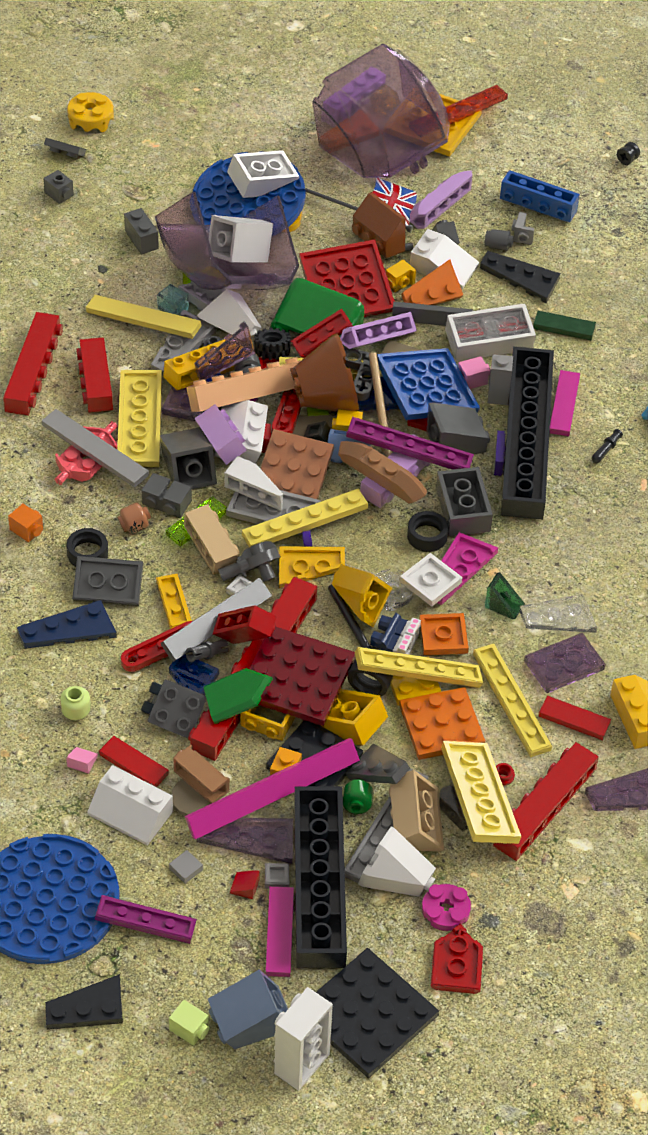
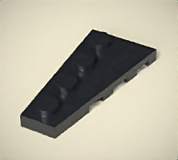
M488 250L480 263V269L499 279L505 278L510 282V285L525 289L527 294L540 297L541 301L546 304L560 280L561 273Z

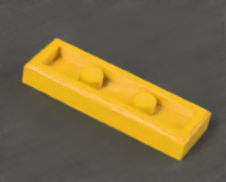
M178 574L156 577V584L169 628L172 629L184 622L192 621Z

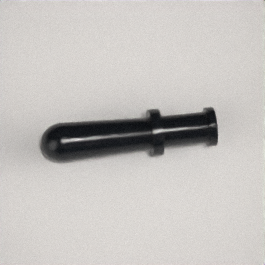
M615 429L613 434L604 440V444L592 455L594 463H600L609 450L616 446L619 438L623 437L622 431Z

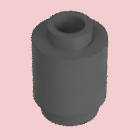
M487 230L484 245L489 246L490 249L508 251L509 247L513 246L514 236L511 235L510 231Z

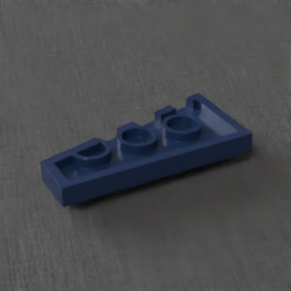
M101 600L17 627V633L24 649L52 646L55 642L75 643V640L79 639L94 641L98 640V637L109 636V639L117 638V632Z

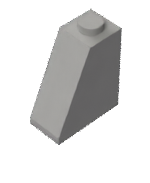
M492 355L487 403L508 405L513 356Z

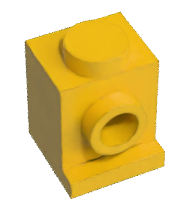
M401 260L385 270L390 288L394 292L407 287L409 284H415L416 269L405 260Z

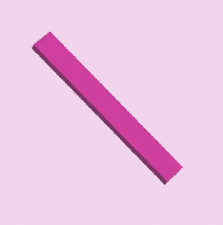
M348 738L186 815L185 819L192 838H200L293 793L295 786H308L360 761L353 740Z

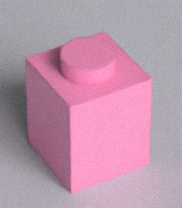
M481 356L459 362L458 367L470 389L488 384L490 367L487 363L485 364Z

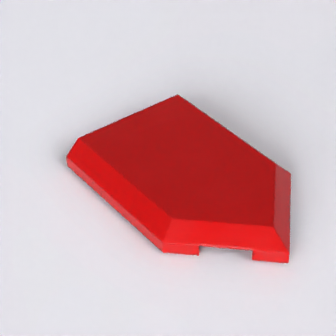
M461 923L454 927L453 931L446 936L440 937L434 942L431 988L440 991L477 994L481 991L483 946L467 933L466 928Z

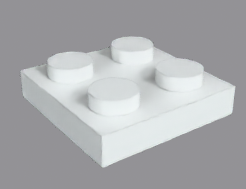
M429 553L400 576V583L432 607L462 583V576Z

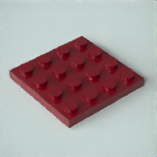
M275 627L271 637L264 638L249 668L273 678L270 685L266 686L263 691L262 699L258 705L324 726L356 658L355 652Z

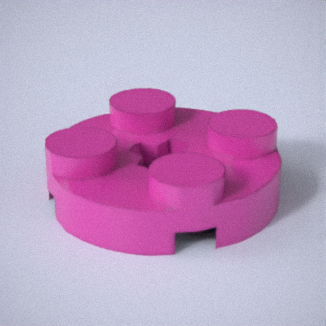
M434 884L423 898L422 914L425 919L427 918L431 922V926L442 931H453L454 927L460 923L465 924L468 921L471 901L467 896V891L462 887L451 884ZM449 904L453 908H449V911H444V907L441 905Z

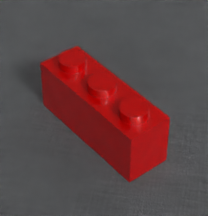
M256 605L219 613L213 635L225 639L232 644L271 637L275 630L277 616Z

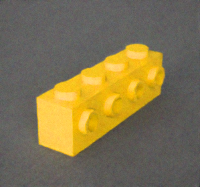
M233 337L221 340L164 361L163 377L178 391L193 385L194 381L207 380L234 370L233 361L235 357L246 353V349Z

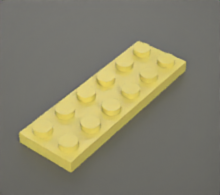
M121 370L117 450L142 467H160L162 370Z
M443 741L441 749L473 842L519 844L521 834L488 744Z

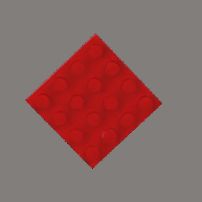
M375 239L299 253V260L305 280L359 300L364 306V317L393 311L394 298Z

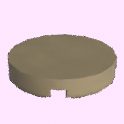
M183 779L178 781L172 789L173 808L176 812L178 811L182 814L183 817L210 804Z

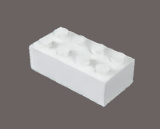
M308 987L302 994L298 993L293 998L291 1007L286 1012H281L274 1023L276 1025L274 1035V1074L298 1091L330 1054L333 1004Z

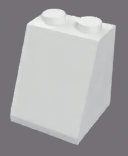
M212 215L207 255L229 262H268L273 223L260 219Z

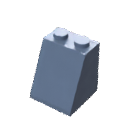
M260 969L208 998L211 1007L209 1014L219 1026L217 1033L223 1044L227 1043L234 1049L273 1037L275 1035L276 1025L274 1023L281 1012L288 1010L279 986Z

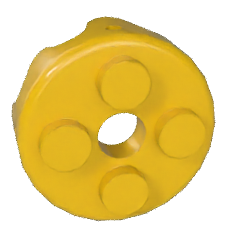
M79 93L67 105L70 127L74 130L79 125L85 132L95 128L99 129L100 132H105L109 121L114 120L112 101L100 93Z

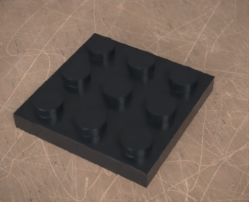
M304 720L281 747L302 753V760L345 739L321 725ZM355 746L360 758L363 755V750ZM278 750L266 763V769L269 771ZM352 765L308 786H338L346 777V772Z

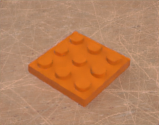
M465 687L403 699L399 702L418 760L443 755L441 749L443 741L485 743V738Z

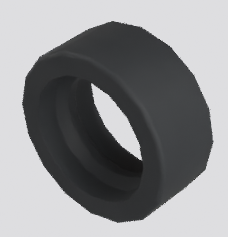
M422 511L410 518L407 539L415 549L422 552H433L444 547L448 537V523L441 514L434 511ZM421 526H432L437 528L440 534L434 537H424L419 535L415 529Z
M82 528L70 534L67 539V557L69 562L75 567L77 556L108 558V541L106 536L99 530ZM83 543H93L100 547L97 552L90 555H83L75 551V548Z
M355 659L348 672L347 679L356 691L380 695L381 697L386 694L393 675L358 670ZM364 674H368L377 680L371 679L365 676Z

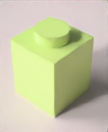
M183 1000L169 1017V1030L193 1046L199 1039L203 1040L209 1032L208 1014L186 1000Z

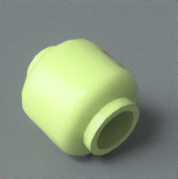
M72 686L62 692L60 704L62 713L66 718L80 720L89 714L91 701L89 692L85 688Z

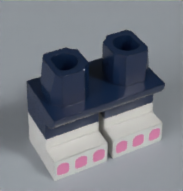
M395 613L393 618L382 615L378 623V629L385 631V634L374 631L370 638V645L382 651L409 655L420 634L421 620L412 618L411 621L402 619L398 613Z

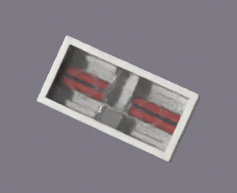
M525 304L451 314L447 316L445 327L455 362L480 356L488 357L493 354L513 353V346L533 348L536 337Z

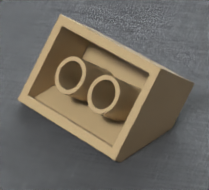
M414 769L408 771L397 784H390L389 796L392 804L390 813L393 819V827L418 851H444L438 787Z

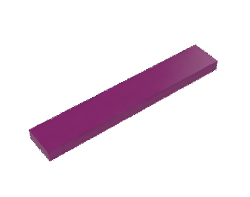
M352 417L346 437L451 470L470 468L474 454L356 417Z

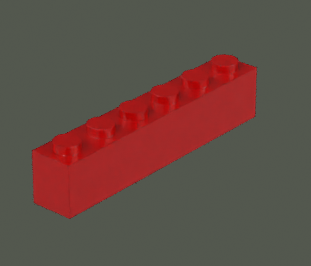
M42 312L35 313L3 397L5 412L29 416L31 409L35 408L36 395L41 392L42 379H45L47 376V365L52 362V352L57 349L58 336H61L63 332V324H60V315Z
M577 742L570 749L566 748L557 764L554 762L549 767L547 775L537 780L534 790L530 794L526 793L523 796L519 807L512 809L521 834L519 844L493 843V847L517 861L595 772L599 756Z

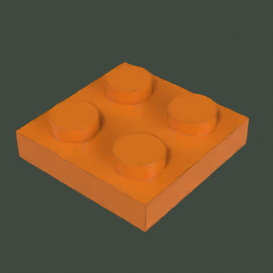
M464 613L426 614L419 616V620H421L420 631L423 655L468 654L469 646Z

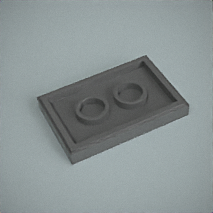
M77 556L73 601L96 602L101 600L102 603L139 606L143 561Z

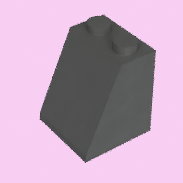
M434 402L429 403L426 433L430 441L471 454L487 451V443H490V436L488 431L484 430L482 417L478 416L475 408Z
M200 427L160 435L162 455L172 483L175 480L191 486L192 489L217 484L213 447Z

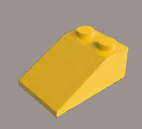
M341 689L322 727L345 740L348 738L352 739L355 745L363 746L388 718V714L380 695Z

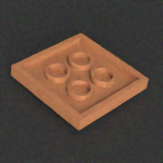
M273 429L260 469L279 490L318 500L335 447L334 444Z

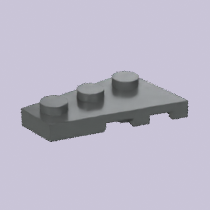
M373 743L359 758L360 761L352 764L346 775L351 781L361 779L366 782L397 784L410 770V767L403 759Z

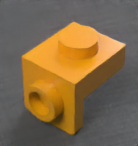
M280 747L271 765L270 775L302 760V753Z

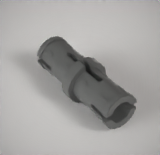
M225 639L214 642H202L199 646L187 648L186 653L192 652V654L186 655V658L190 662L203 658L212 659L214 655L228 652L229 648L222 649V647L229 646L228 642Z

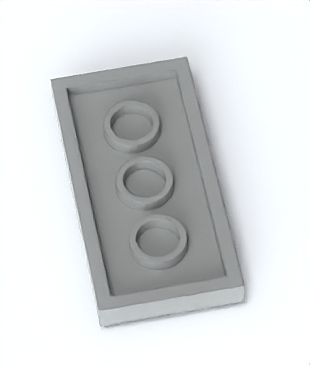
M280 490L283 493V508L280 511L235 492L226 510V516L260 524L319 503L321 500Z

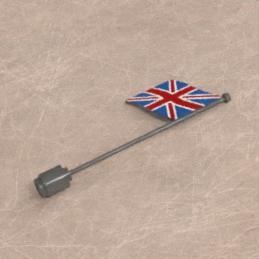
M376 177V185L372 193L405 217V229L411 233L413 225L409 224L410 214L416 204L417 193ZM305 188L307 193L353 210L359 208Z

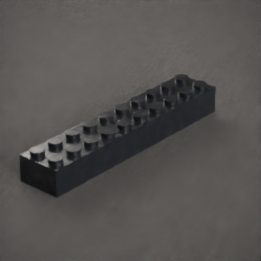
M513 346V366L508 401L500 516L543 520L546 504L554 350Z

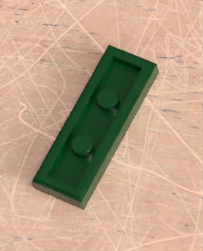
M539 310L533 324V328L590 341H592L596 322Z

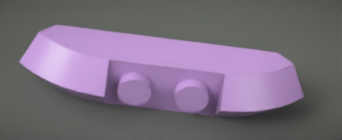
M472 170L463 171L447 178L433 192L427 194L424 199L416 203L410 214V222L417 229H425L471 190Z
M408 312L343 329L340 339L344 346L352 349L417 332L412 313Z

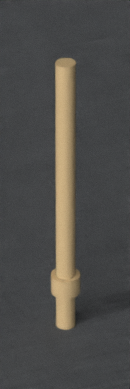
M373 352L369 354L378 420L379 425L388 427L377 353ZM381 448L384 456L388 457L392 454V451Z

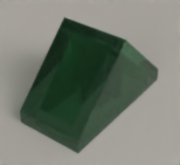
M498 572L487 587L485 608L512 620L516 619L525 603L504 576Z

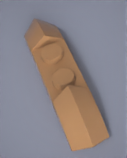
M340 442L338 455L343 462L408 504L414 503L426 496V488L411 472L380 452L363 443Z

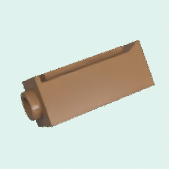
M192 745L177 752L173 758L174 772L210 804L220 800L230 792V778L225 777L198 752L193 751Z

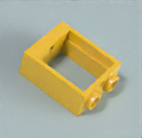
M258 706L241 713L242 727L281 741L284 740L295 719L294 716L286 714L282 724L255 715L254 712Z

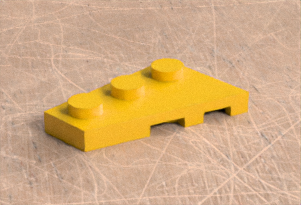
M279 546V554L281 556L279 558V588H283L286 583L289 584L293 577L308 581L335 573L341 564L345 565V547Z

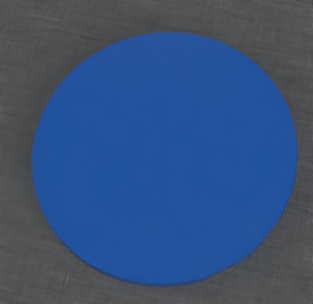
M232 157L225 160L221 159L212 164L195 183L191 200L193 214L199 226L208 234L210 233L211 216L218 215L260 219L273 223L272 238L286 230L298 218L306 199L303 177L293 163L291 164L298 173L299 179L259 197H242L227 172Z
M43 834V836L29 839L25 837L9 844V847L0 852V952L2 954L26 963H58L84 954L106 936L113 924L95 920L98 905L102 895L120 899L117 876L112 865L99 853L98 849L75 837L60 834Z

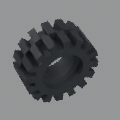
M265 328L262 331H257L254 337V353L258 357L262 356V359L269 358V360H272V358L279 360V357L288 356L291 351V336L289 333H285L283 329L279 331L280 328L275 330L273 328H269V330Z

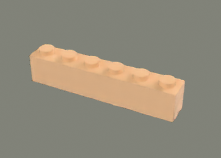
M297 357L285 359V363L280 365L279 362L268 363L267 368L261 369V366L249 368L247 373H243L241 370L231 372V376L224 378V375L214 376L210 382H206L205 379L194 381L193 386L186 387L191 412L205 411L214 404L217 407L294 389L295 382L292 379L290 368L296 366L300 361L297 360Z

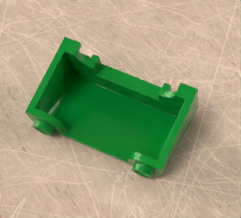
M295 278L290 284L271 322L270 328H273V330L280 328L279 331L283 329L285 333H289L292 330L302 334L340 309H343L352 325L357 326L364 324V306L355 298L303 278Z

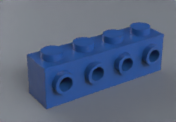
M511 170L508 171L501 182L500 199L569 223L577 212L580 194Z

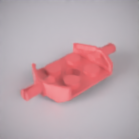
M111 421L103 429L83 426L117 449V443L111 435L118 428L115 422ZM70 445L59 457L57 453L55 454L56 463L61 473L54 480L59 485H62L67 478L83 482L90 480L103 466L91 458L82 459L87 455Z

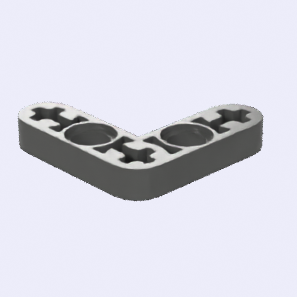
M344 347L346 368L358 371L354 381L358 401H365L369 399L374 388L372 378L364 379L362 377L364 375L372 377L369 361L370 353ZM349 357H355V358H357L358 360H356V361H351V360H349V359H347V358H349Z

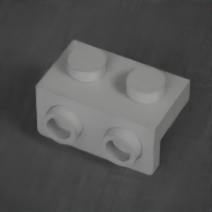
M194 273L191 283L178 286L176 293L182 296L183 300L191 302L197 306V309L202 311L225 290L199 273Z

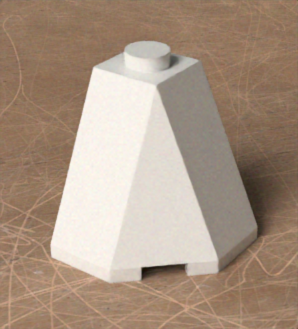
M229 289L221 293L197 315L200 319L246 341L254 339L255 333L262 328L243 297Z
M390 827L376 848L370 863L364 869L358 884L362 887L420 897L424 889L429 891V888L433 885L435 878L432 876L436 868L395 828Z

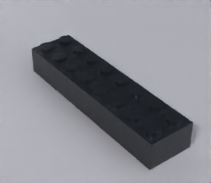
M295 786L296 968H344L347 960L342 786Z

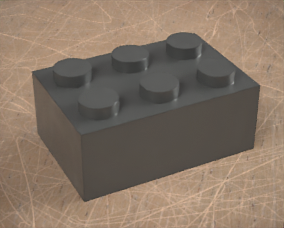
M480 468L437 471L436 491L443 517L448 523V536H457L459 532L462 534L491 532L493 513Z

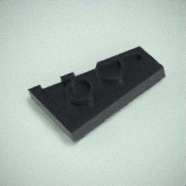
M120 974L45 1002L47 1030L122 1024Z

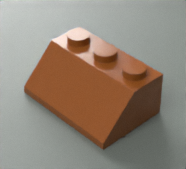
M368 193L353 215V233L363 241L375 239L379 253L385 258L404 252L405 217L374 193Z

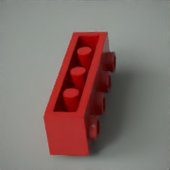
M104 337L79 339L80 348H76L77 360L82 362L78 363L79 375L84 376L80 377L81 390L85 389L86 391L82 392L83 405L87 404L88 413L113 410V398Z

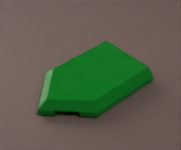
M245 668L205 685L204 691L213 722L217 724L258 706L262 699L263 691L266 686L270 685L273 678Z

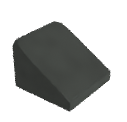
M326 421L307 425L304 437L328 443L331 428Z

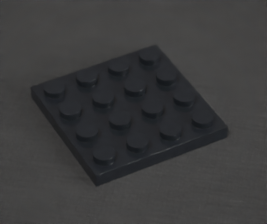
M368 947L316 992L333 1004L330 1044L368 1079L439 1016V1010Z

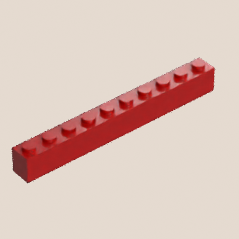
M293 577L289 584L286 583L280 599H276L272 606L271 613L277 616L275 627L296 633L317 601L318 586L297 577ZM264 638L253 640L249 646H245L239 662L234 663L231 674L245 668H250ZM210 710L204 711L198 726L191 730L188 737L192 750L216 761L240 723L241 713L215 724Z

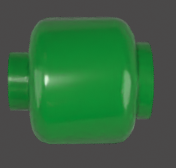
M356 779L349 781L345 785L342 798L343 807L353 814H363L371 809L374 791L370 783Z

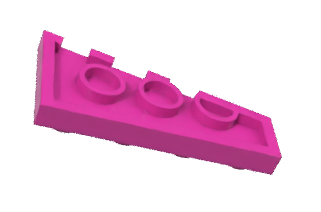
M459 532L441 561L462 576V583L439 600L437 604L442 605L486 565L498 553V547Z

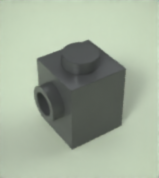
M56 170L43 178L44 193L58 204L74 196L73 181L61 171Z

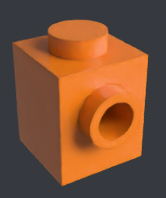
M23 503L8 515L9 529L27 542H30L43 531L42 515L37 510H33Z

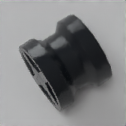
M627 142L624 147L618 149L616 155L623 165H629L633 160L639 158L640 149L635 143Z

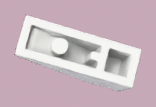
M237 456L225 471V487L281 511L283 508V493L255 463Z

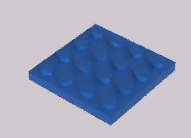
M448 348L377 354L379 370L405 420L427 418L428 405L432 402L475 408L478 413L480 406Z

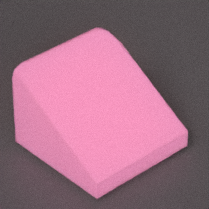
M76 747L66 758L67 767L89 774L98 754Z

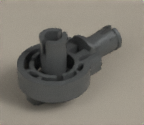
M265 541L247 548L241 556L237 557L236 563L218 570L223 582L241 574L246 578L247 571L258 568L263 582H266L276 577L270 563L281 558L274 543Z

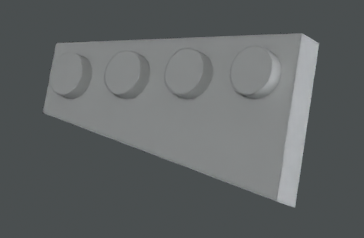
M182 310L180 316L200 320L201 328L193 339L168 334L164 346L160 348L151 363V370H162L163 376L164 361L198 349L207 337L212 336L216 332V327Z

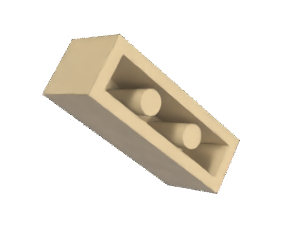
M208 504L186 512L183 525L213 575L219 573L218 569L236 563L239 556L238 547L232 544L227 529L219 523L217 513L212 511Z

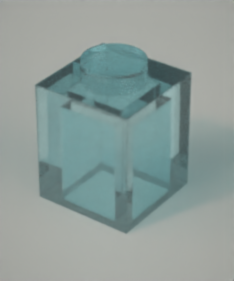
M169 284L157 294L158 309L163 312L180 315L182 310L187 311L189 309V295L174 285Z

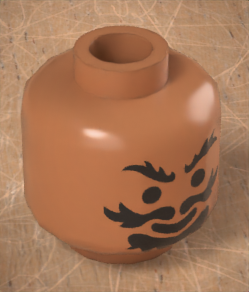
M134 503L121 509L120 516L117 518L124 532L128 531L129 534H135L148 527V519L151 516L146 506L142 508L139 503Z

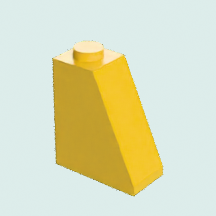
M342 564L335 572L331 583L357 617L370 627H374L392 587L374 574Z

